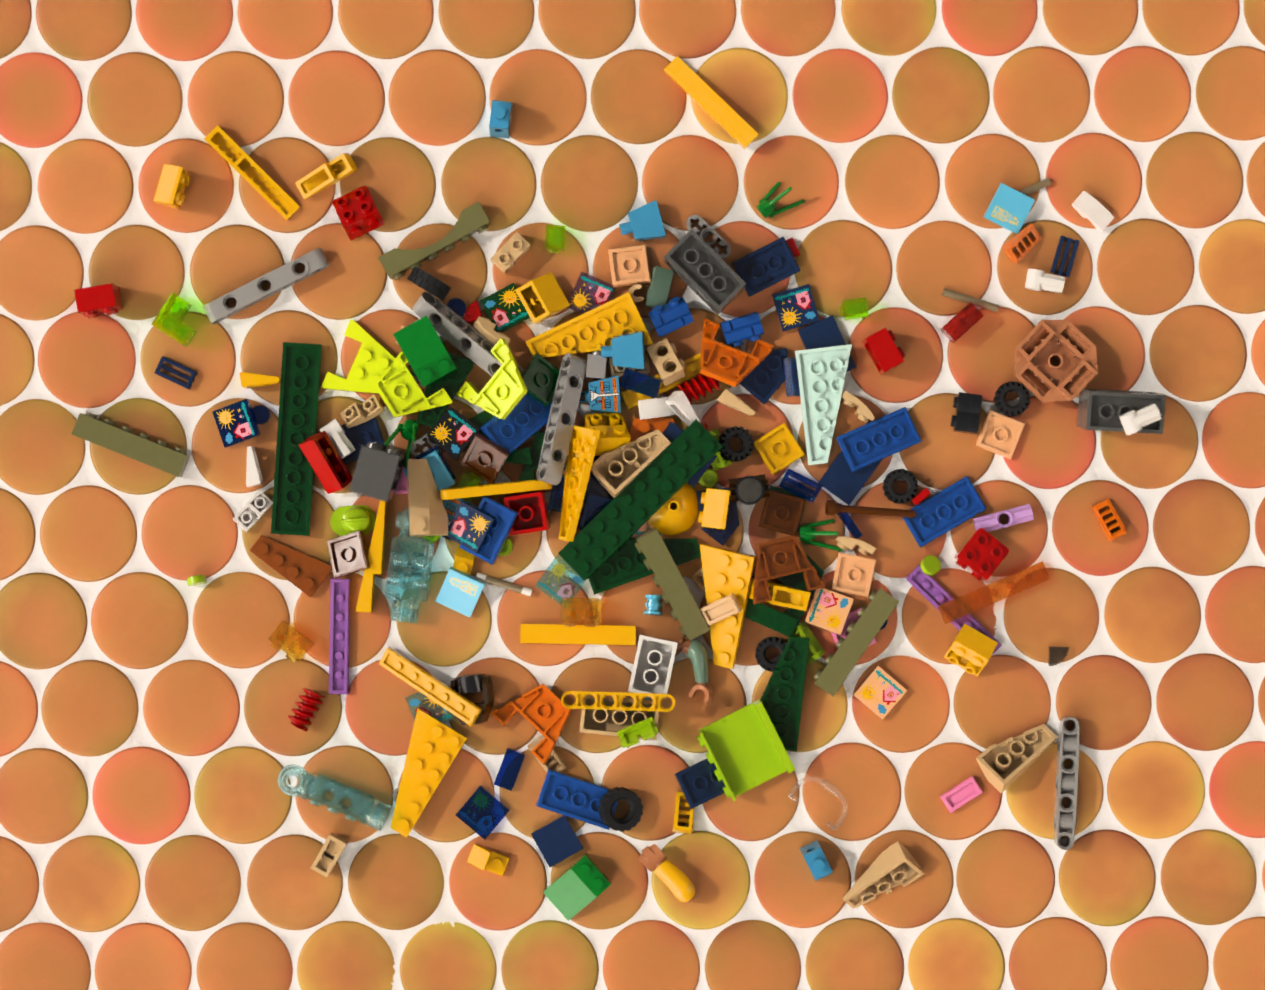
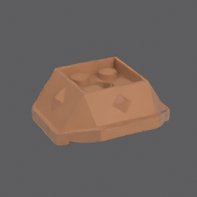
M1041 320L1014 348V376L1041 402L1072 401L1098 373L1096 345L1069 320ZM1052 356L1059 359V365L1056 367L1050 363Z

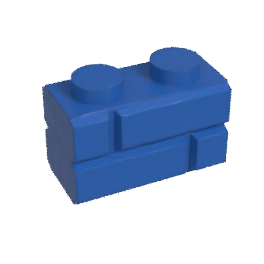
M683 297L672 298L668 304L663 306L657 305L648 312L659 337L694 322Z
M758 312L720 323L726 345H731L733 348L743 345L742 341L750 339V342L760 340L761 335H764Z

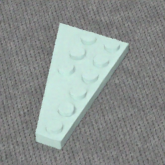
M852 344L795 351L808 465L828 463Z

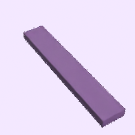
M920 565L905 578L959 631L965 623L998 642L930 575L925 574ZM998 642L993 654L1002 646L1001 643Z
M331 579L329 694H349L350 579Z

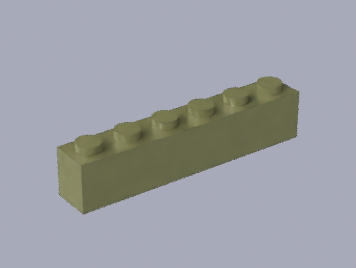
M88 411L86 414H79L72 435L177 477H182L190 456L185 455V450L175 447L174 450L168 448V443L157 440V443L150 441L151 437L140 433L139 436L132 433L133 429L123 425L121 429L115 427V422L104 418V421L96 419L98 415Z
M654 527L636 536L637 542L634 544L639 554L644 553L646 559L643 561L648 571L653 570L655 576L652 578L656 586L662 587L664 593L661 595L665 603H670L673 609L670 610V613L674 620H679L682 626L679 627V630L683 637L687 636L689 641L710 631L657 528Z
M881 588L878 591L874 589L868 598L871 600L867 607L863 605L857 614L860 618L856 623L852 621L846 630L849 632L846 638L841 637L836 644L838 649L835 654L830 653L825 660L827 665L824 670L819 669L813 677L816 679L814 684L833 697L899 603L897 599Z

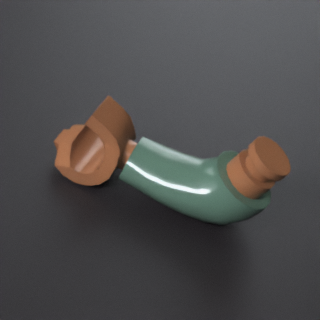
M681 637L677 650L680 651L682 649L687 654V658H690L695 682H697V685L692 687L688 697H695L697 690L701 689L705 693L703 701L707 706L711 703L714 695L713 688L707 684L709 682L707 650L700 640L694 638L692 641H689V639L685 641V638Z

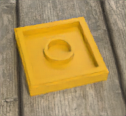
M785 422L754 441L753 444L772 475L805 455Z

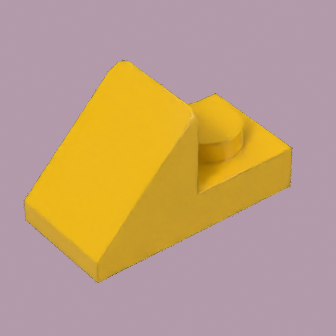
M458 543L453 568L471 576L476 556L461 549Z
M474 844L467 862L483 871L485 869L503 876L510 857Z

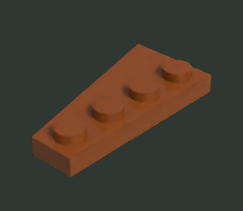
M263 535L260 536L250 549L252 553L309 597L313 596L332 571L331 565Z

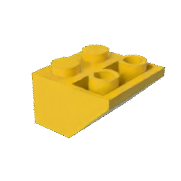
M164 164L154 202L179 209L185 200L184 189L190 183L191 177L188 176L189 172L180 166Z
M552 272L531 280L515 290L534 324H540L571 306Z
M594 413L584 415V427L601 430L595 456H601L624 444L630 443L631 437L622 414Z
M964 623L944 658L950 663L965 669L967 673L978 676L989 661L998 642Z

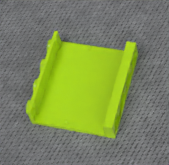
M760 699L698 730L700 736L697 739L701 747L706 746L708 753L705 755L710 764H715L717 770L714 773L719 781L723 780L725 784L723 790L727 798L731 797L733 801H736L735 797L786 771L788 773L795 771Z

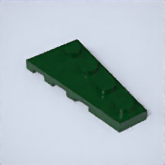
M448 352L457 369L428 384L425 397L428 398L444 388L451 400H453L476 363L471 359ZM449 405L419 412L416 423L433 428Z

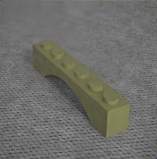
M477 202L461 212L453 229L438 242L416 250L394 248L378 258L389 278L398 280L405 275L404 272L407 270H413L415 266L421 267L423 261L427 259L432 261L438 257V253L441 251L448 252L455 248L454 244L459 241L464 243L472 238L471 235L477 231L479 234L486 231L491 223L480 203Z

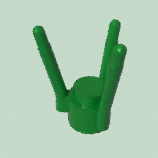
M777 182L767 195L759 201L760 204L756 207L764 218L768 216L772 218L779 213L805 203V200L802 199L774 211L776 209L774 204L792 190V187H789L773 200L769 199L781 185L780 182Z
M406 420L404 424H398L397 429L384 443L387 446L399 432H401L404 439L408 440L404 468L407 467V459L410 457L412 442H415L418 430V423L413 420Z
M833 519L805 523V526H800V541H805V544L840 552L843 551L840 547L811 540L815 539V535H838L839 532L815 531V528H812L833 523Z

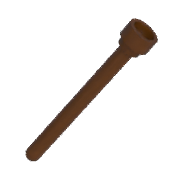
M827 500L825 506V514L828 516H835L839 512L915 518L917 515L914 510L840 505L834 500Z

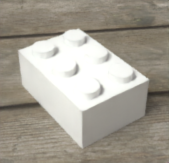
M640 634L628 692L667 694L678 642Z

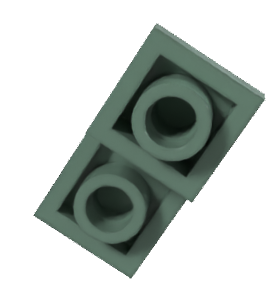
M658 266L653 268L651 285L647 289L645 306L653 308L657 305L663 306L666 304L673 278V270Z

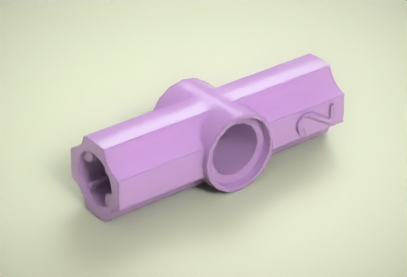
M1030 504L977 517L973 520L976 531L979 528H983L985 531L990 532L1031 521L1034 518ZM1001 514H1005L1008 517V522L1005 525L999 522Z

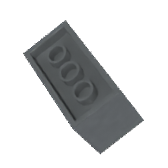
M692 229L664 256V262L717 315L745 289L746 283Z
M1083 388L1079 393L1077 427L1085 430L1125 432L1119 416L1129 411H1137L1154 403L1160 411L1161 419L1142 427V430L1136 433L1163 434L1166 395L1156 392Z
M377 442L363 445L349 491L386 502L394 499L405 459V454H402L403 450L395 447L385 449L383 448L384 444Z

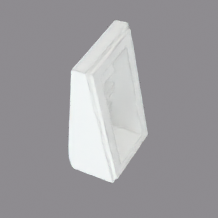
M674 391L665 401L687 426L696 419L699 421L683 391Z
M249 446L247 447L246 485L247 487H253L263 484L264 481L255 447Z

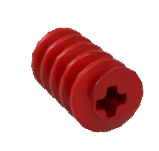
M697 374V381L691 377V384L685 380L683 381L684 387L680 384H677L680 391L685 393L690 404H693V397L699 401V394L705 398L706 391L713 394V387L720 391L719 381L706 375L703 377L701 374Z
M303 688L302 690L306 695H299L302 702H295L299 708H292L295 716L288 715V718L291 720L292 725L307 732L308 728L305 725L312 724L309 718L316 717L312 711L318 712L319 708L316 704L322 705L323 702L320 698L326 697L312 689Z

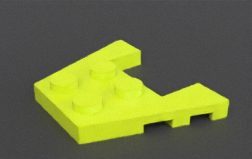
M351 319L344 335L362 343L347 379L327 372L321 388L379 394L374 384L396 358Z
M500 338L491 350L492 354L502 364L480 392L471 382L466 381L456 394L492 415L505 420L528 390L507 341Z
M403 351L399 353L393 363L374 384L394 418L453 403L444 388L428 398L425 397L406 366L409 362Z

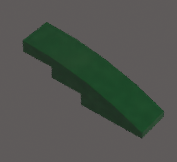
M748 598L745 618L788 637L792 635L798 622L797 619L761 603L753 604V600Z

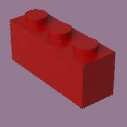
M325 431L314 434L299 444V447L328 494L341 490L352 482V475Z

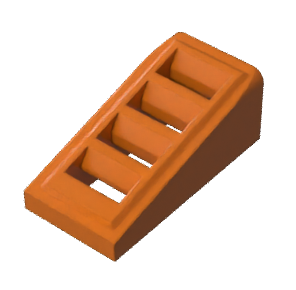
M1030 223L1001 247L1010 261L1016 264L1042 238L1034 225ZM1030 231L1034 235L1033 239L1028 234ZM1024 237H1026L1028 243H1025V241L1023 240Z
M1109 498L1091 507L1108 541L1128 533ZM1108 506V510L1099 513V509ZM1109 513L1112 514L1111 517H1109V518L1103 520V518H1102L1103 516H1105V515H1107V514H1109ZM1115 520L1116 523L1107 527L1106 523ZM1116 527L1119 528L1118 531H1116V532H1114V533H1112V534L1110 533V530H1112V529H1114V528H1116Z

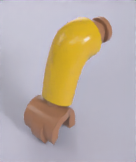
M656 844L650 847L646 846L639 856V860L650 872L654 871L679 901L688 903L695 901L697 893L691 880L669 860H666L667 856Z

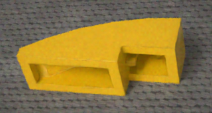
M343 153L329 163L321 165L295 182L303 198L307 199L357 171L358 168L350 154Z
M752 578L748 596L750 599H753L754 578ZM767 581L772 600L767 601L768 603L802 611L807 610L810 592Z

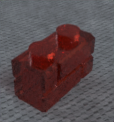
M970 302L940 330L954 343L976 324L983 315Z

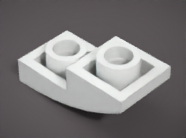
M1082 191L1072 203L1075 210L1083 218H1088L1098 231H1104L1114 218L1100 202L1086 191Z
M669 396L638 400L640 420L676 415L665 402Z
M259 490L233 518V521L247 533L273 505V502Z

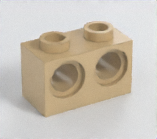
M516 232L490 260L505 275L531 248V245Z
M667 338L646 348L648 356L665 386L685 377L684 369H686L682 358L678 359L675 354L678 352L673 342L669 344ZM662 351H667L665 356H659ZM670 367H676L672 372L667 371Z
M330 833L311 869L326 878L329 877L348 841L334 833Z

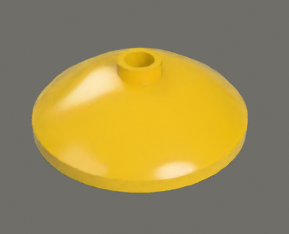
M686 483L647 521L651 528L656 527L659 533L666 535H676L688 530L694 524L699 513L697 494L692 486ZM671 503L676 504V509L672 510L670 508Z

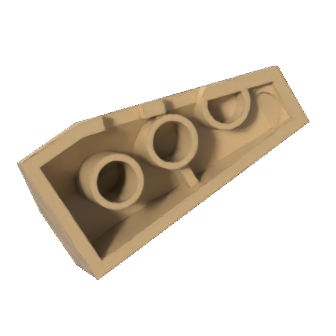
M657 429L637 438L635 441L602 454L592 464L591 472L609 494L615 498L671 442Z
M407 459L409 537L448 536V515L442 500H440V494L427 459Z
M1045 724L1025 731L1019 736L1011 737L1002 743L989 746L976 760L986 779L1002 793L1058 737Z
M897 841L877 857L843 897V900L854 909L874 900L876 895L886 892L888 894L892 892L894 887L901 884L905 887L924 875V872L910 852Z

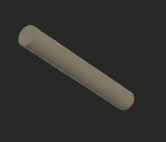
M1046 178L1019 192L1026 196L1051 185V181L1049 178Z
M944 288L942 296L997 312L999 308L997 304Z

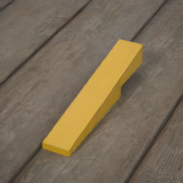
M678 56L664 69L744 150L758 137L759 134Z
M218 125L204 138L286 220L299 209L300 206Z
M380 500L368 553L370 568L364 571L355 612H373L375 574H383L387 514L386 501Z

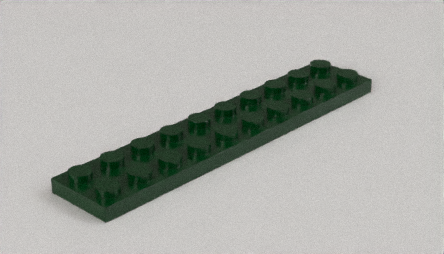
M283 342L271 534L310 536L314 470L299 444L308 437L317 434L322 359L321 344Z
M696 419L574 537L573 542H569L558 554L586 581L700 471L723 446Z

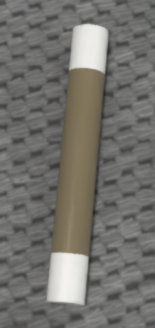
M479 572L476 575L477 579L485 583L523 595L531 596L533 590Z

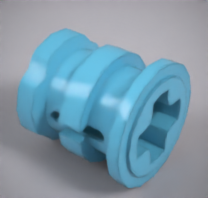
M645 595L647 599L645 607H647V610L643 614L663 615V612L660 611V607H662L660 599H662V596Z

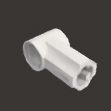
M1028 269L1025 288L1034 291L1045 290L1062 293L1065 277L1047 274L1045 271L1038 269Z
M1153 403L1137 411L1133 410L1124 413L1119 418L1126 435H1130L1142 430V427L1160 420L1161 414L1156 404Z
M336 419L320 429L321 432H326L342 459L356 450Z

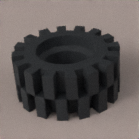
M1016 381L1004 383L995 392V406L1005 416H1017L1028 408L1030 394H1028V389L1022 383L1020 384ZM1013 391L1018 394L1019 403L1016 406H1009L1005 402V396L1008 392Z
M730 427L719 436L718 439L720 440L718 442L723 446L720 450L721 456L726 457L725 460L739 462L750 456L751 451L754 449L752 446L754 440L751 439L753 437L752 434L749 435V431L747 429L744 430V427ZM732 437H738L742 441V449L740 451H733L730 448L729 441Z
M894 470L887 474L883 481L884 495L893 503L903 504L911 501L917 494L918 481L915 475L908 470ZM897 479H903L908 484L907 491L903 494H898L893 489V483Z
M777 637L763 639L755 650L757 663L763 669L773 672L778 660L774 662L768 661L765 657V652L769 647H776L779 649L781 656L786 642Z

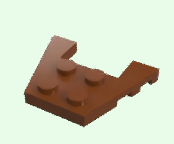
M795 535L756 544L753 604L772 600L767 580L802 572L807 591L825 587L823 580L819 578L816 569L807 559V555Z

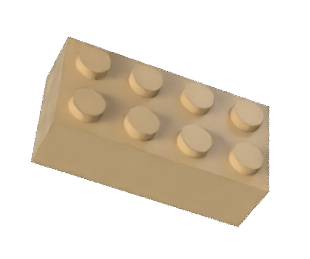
M586 695L584 703L588 706L595 703L594 696ZM610 695L603 698L604 705L612 706L614 698ZM624 697L622 701L623 705L626 707H631L634 703V699L630 697ZM642 699V705L649 708L653 705V700ZM582 709L579 732L618 736L617 731L650 717L653 718L658 728L659 711ZM655 734V737H651L649 739L656 740L657 734Z

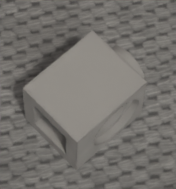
M593 351L592 354H588L587 379H605L607 357L601 358V352Z

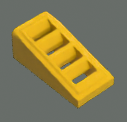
M240 372L241 387L245 389L281 384V378L277 376Z
M676 792L672 832L691 834L693 831L694 808L690 809V811L679 810V807H690L688 803L680 802V799H686L683 792ZM678 815L689 816V819L678 818ZM678 823L688 824V827L678 826Z

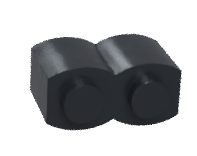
M959 392L958 397L954 396L953 408H956V413L952 415L950 426L954 427L953 431L970 434L978 433L982 395Z

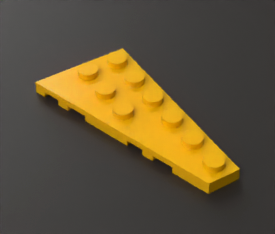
M630 292L525 341L532 356L538 353L542 357L601 351V346H612V337L637 331H643L644 345L654 344Z
M578 425L573 427L566 458L559 529L560 540L574 541L601 430Z
M700 544L706 603L710 604L734 593L742 608L740 612L709 626L714 665L733 669L756 557Z
M419 708L415 717L390 826L391 829L406 838L467 740L465 736Z

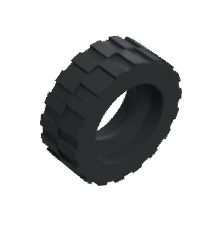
M416 266L407 278L444 301L451 289L445 283Z
M615 787L612 790H608L600 799V805L598 806L602 822L613 830H619L620 832L631 830L632 827H635L640 822L641 815H643L641 799L636 793L624 787ZM618 800H625L629 804V813L624 818H616L612 814V806Z

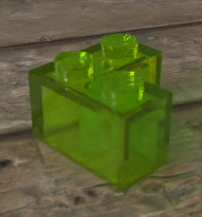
M172 292L151 325L185 347L189 345L197 333L196 330L182 322L192 305Z

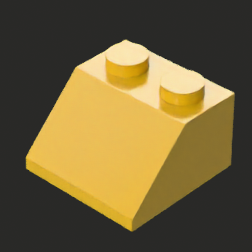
M706 488V492H702L701 503L704 504L703 511H699L698 517L701 527L725 530L730 491Z

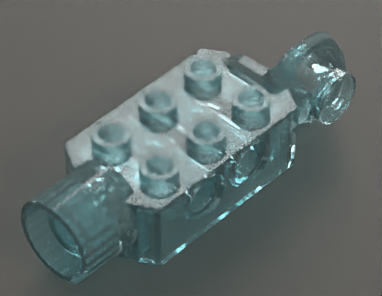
M408 507L403 511H398L396 516V528L400 529V534L392 539L385 597L392 601L390 620L417 623L419 604L428 599L435 544L429 539L409 537Z
M287 765L278 774V787L286 795L298 796L305 800L310 799L309 803L320 807V805L328 807L327 810L334 814L341 812L345 814L346 819L354 822L360 820V823L382 831L392 807L377 800L372 795L319 773L307 772L300 765ZM291 775L297 778L295 786L288 783V777ZM327 790L333 793V799L327 798ZM344 798H348L351 801L350 807L344 804Z

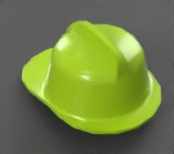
M365 505L340 507L333 512L330 519L332 530L340 536L359 530L363 531L364 535L368 534L374 529L376 522L375 513Z

